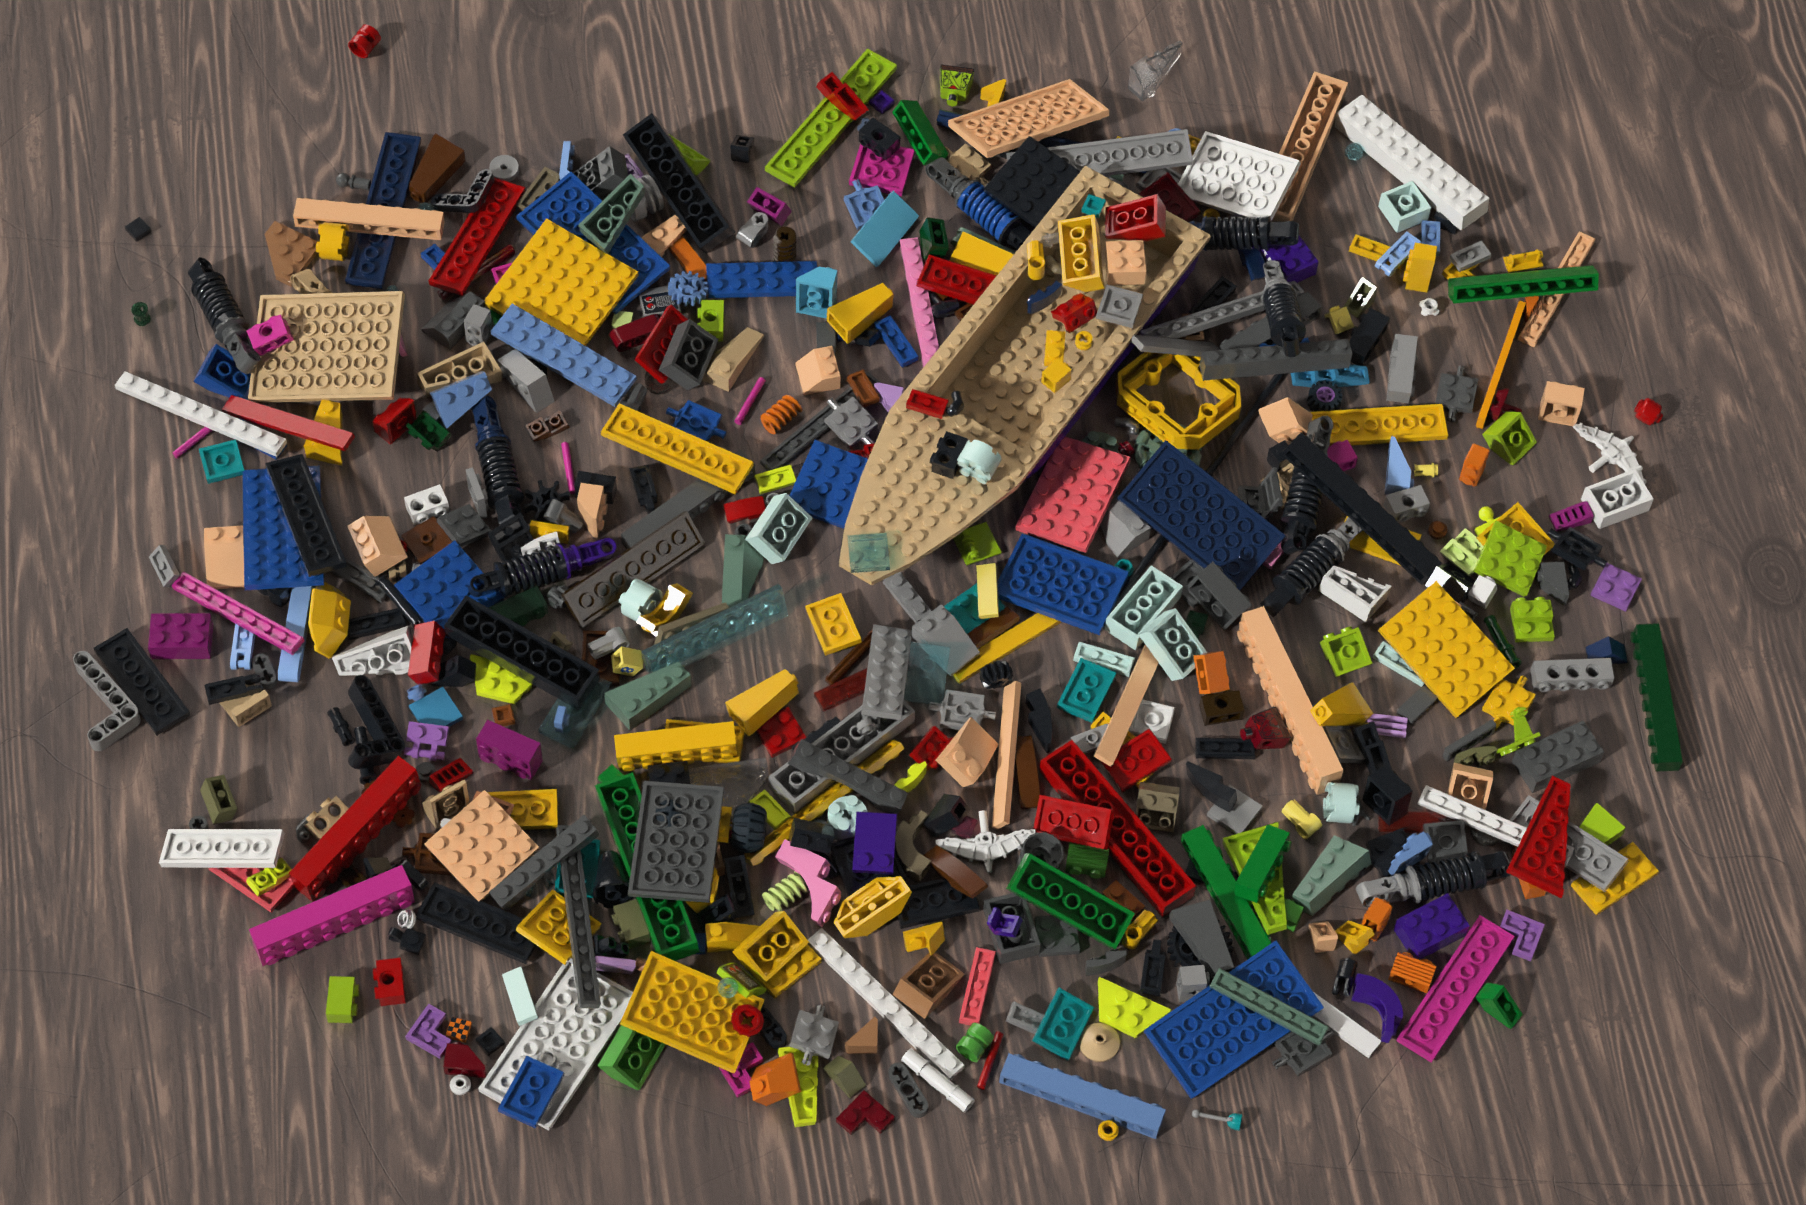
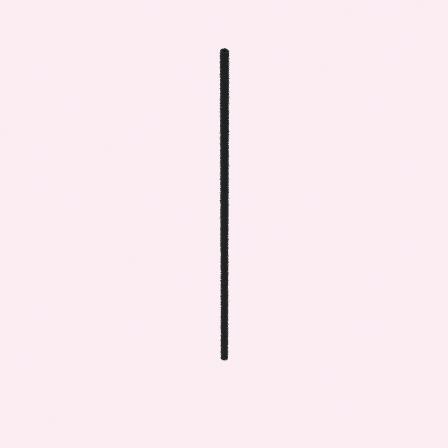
M1275 374L1205 471L1210 476L1213 475L1284 374ZM1162 535L1158 537L1123 586L1112 611L1131 590L1166 541Z

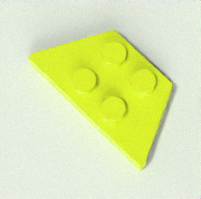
M470 655V660L476 663L474 682L478 696L516 704L522 695L532 688L533 684L487 658Z
M1098 978L1099 1022L1107 1024L1116 1030L1138 1038L1144 1033L1143 1031L1171 1012V1009L1104 978Z

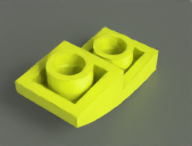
M924 761L920 764H913L908 769L907 778L899 779L894 786L909 793L924 778L927 771V763Z
M281 857L278 859L276 868H264V870L247 877L246 883L257 896H260L289 878V872L292 869Z

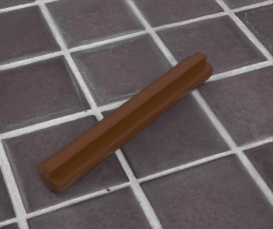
M873 628L861 640L862 643L857 644L826 676L825 681L830 686H834L870 648Z

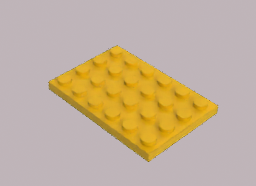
M1437 580L1378 630L1455 718L1459 717L1515 669Z
M651 951L620 1025L731 1073H735L749 1037L739 1035L736 1030H733L732 1022H730L732 1013L738 1006L744 1004L753 1005L761 1010L764 999L755 995L745 998L731 985ZM744 1017V1020L741 1024L747 1023L749 1026H751L750 1022L753 1019V1017L751 1019H746Z

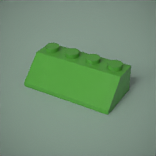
M621 1025L599 1062L598 1067L611 1078L635 1090H640L666 1044Z

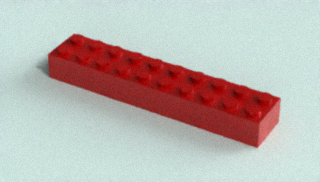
M1073 740L1040 760L1039 772L1062 799L1115 810L1108 843L1109 855L1162 918L1194 896L1196 889L1194 882Z

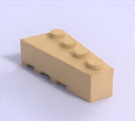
M482 342L418 372L417 384L425 397L429 398L431 397L430 392L481 371L486 373L490 384L501 382L502 371L486 344Z

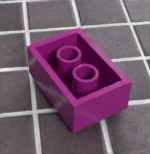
M151 614L148 642L151 659H211L213 636L211 614Z
M490 720L486 721L476 738L478 755L482 761L496 764L504 771H512L520 778L532 780L543 762L540 742Z

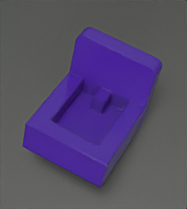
M994 907L988 916L987 925L994 935L1015 938L1023 920L1020 916L1002 914L998 908Z

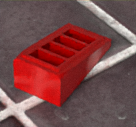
M460 757L431 774L429 782L440 793L445 787L454 785L473 773V770ZM460 765L465 771L461 772L457 767ZM454 770L458 775L455 776L451 771ZM448 774L452 779L449 780L446 775Z

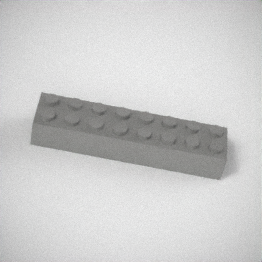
M903 700L900 721L862 715V706H860L812 744L854 766H858L913 724L915 721V710ZM871 718L872 722L876 724L873 728L874 731L866 736L857 732V723ZM788 762L769 776V788L794 814L837 782L816 774L805 773L789 765Z

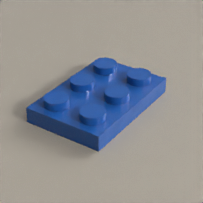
M526 1056L499 1105L498 1112L536 1128L561 1083L564 1072Z

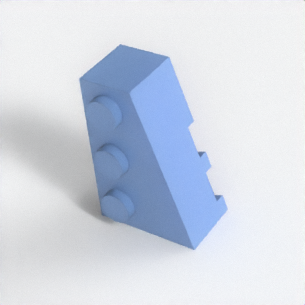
M481 371L432 391L430 394L442 424L447 429L488 394L492 388L486 373Z

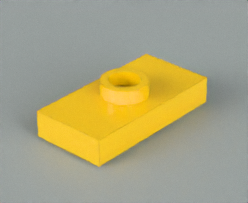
M531 520L529 525L530 533L534 539L557 532L560 543L568 544L569 526Z

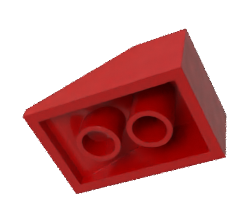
M1158 194L1105 207L1106 239L1150 241L1166 237V207Z

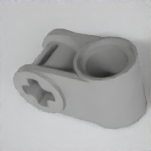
M762 212L755 213L739 229L736 238L750 248H754L759 240L768 232L767 215Z

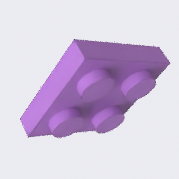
M1607 563L1590 596L1626 612L1642 578Z

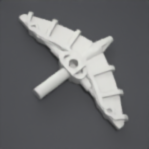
M1582 422L1573 426L1581 437L1595 443L1601 449L1602 457L1589 466V470L1592 473L1608 462L1609 464H1617L1625 472L1636 469L1644 484L1647 483V480L1643 479L1641 472L1643 467L1636 460L1637 454L1632 452L1629 444L1634 439L1633 436L1621 440L1613 436L1614 433L1611 432L1609 434L1601 431L1597 426L1595 428L1582 425Z
M982 810L979 811L981 833L976 835L975 838L959 839L956 837H946L945 839L935 840V842L942 849L953 853L955 857L959 855L968 858L969 862H973V860L983 861L987 872L991 873L993 860L1002 856L1005 859L1007 858L1006 855L1016 849L1021 850L1024 841L1035 833V829H1021L1008 835L996 836V834L989 832L987 811Z

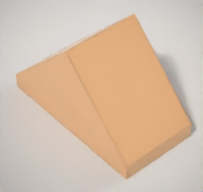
M1329 921L1309 923L1314 953L1334 951L1338 935Z

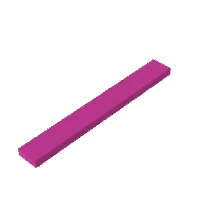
M184 571L171 585L175 591L291 655H294L305 641L302 636Z

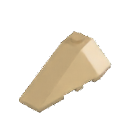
M747 327L712 355L702 380L729 392L760 344L764 334Z

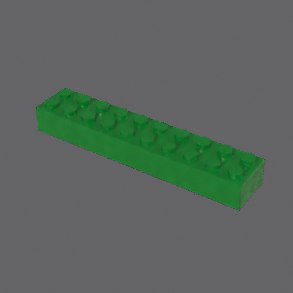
M633 772L595 785L597 797L629 880L642 797ZM635 897L656 953L674 961L700 953L696 936L681 900Z

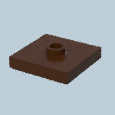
M434 516L401 535V538L407 544V547L419 564H423L452 543Z

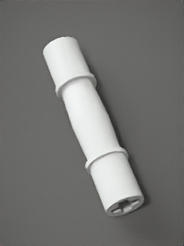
M912 1048L904 1054L901 1061L912 1069L917 1076L923 1077L932 1087L945 1095L946 1100L951 1101L964 1113L972 1107L975 1100L963 1091L959 1085H955L943 1073L930 1065V1061L924 1059Z

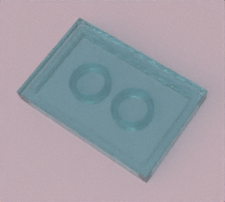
M911 642L904 692L905 701L930 704V702L942 703L950 647Z

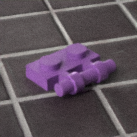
M409 721L406 741L414 742L413 748L405 747L404 755H409L416 759L424 757L432 761H436V759L444 760L445 752L438 751V747H447L449 727ZM421 743L430 744L431 750L420 749Z

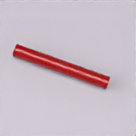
M996 1031L977 1084L978 1089H985L1004 1035L1002 1032Z

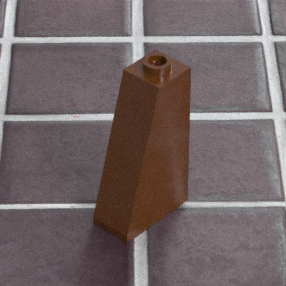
M435 133L409 184L411 197L415 201L426 204L466 161L464 150Z

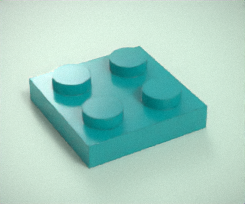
M236 439L199 448L208 484L243 475L244 467Z

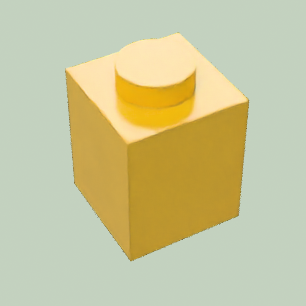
M1057 358L1042 371L1041 383L1056 393L1071 380L1072 369L1067 363Z

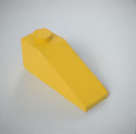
M731 922L705 924L707 953L736 949L760 926Z

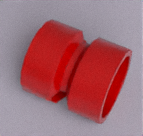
M364 24L349 41L348 47L356 56L366 58L380 42L381 36L374 27Z

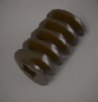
M780 227L774 234L773 257L775 262H793L796 258L797 237L796 232L790 227Z

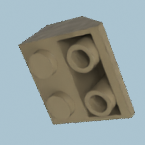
M1140 782L1136 815L1148 829L1174 832L1180 787Z

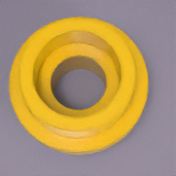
M1106 1120L1100 1123L1098 1135L1101 1139L1112 1141L1118 1136L1119 1128L1115 1122ZM1110 1129L1112 1133L1106 1134L1104 1130Z

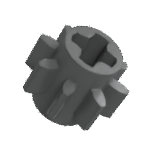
M565 585L553 586L547 595L550 601L548 604L555 609L557 607L565 608L567 605L561 594L567 591L568 588Z

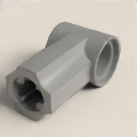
M614 627L605 636L587 645L591 656L596 660L611 652H616L621 646L628 648L630 643L621 627Z

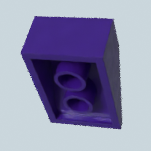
M856 812L853 872L893 875L897 814Z

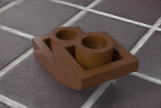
M560 410L544 420L541 416L525 426L534 442L552 437L570 428Z

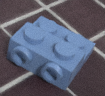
M1424 831L1418 835L1414 833L1406 839L1407 843L1402 846L1403 850L1395 854V859L1391 861L1392 865L1388 870L1391 876L1403 872L1407 866H1413L1427 856L1433 845L1428 833Z

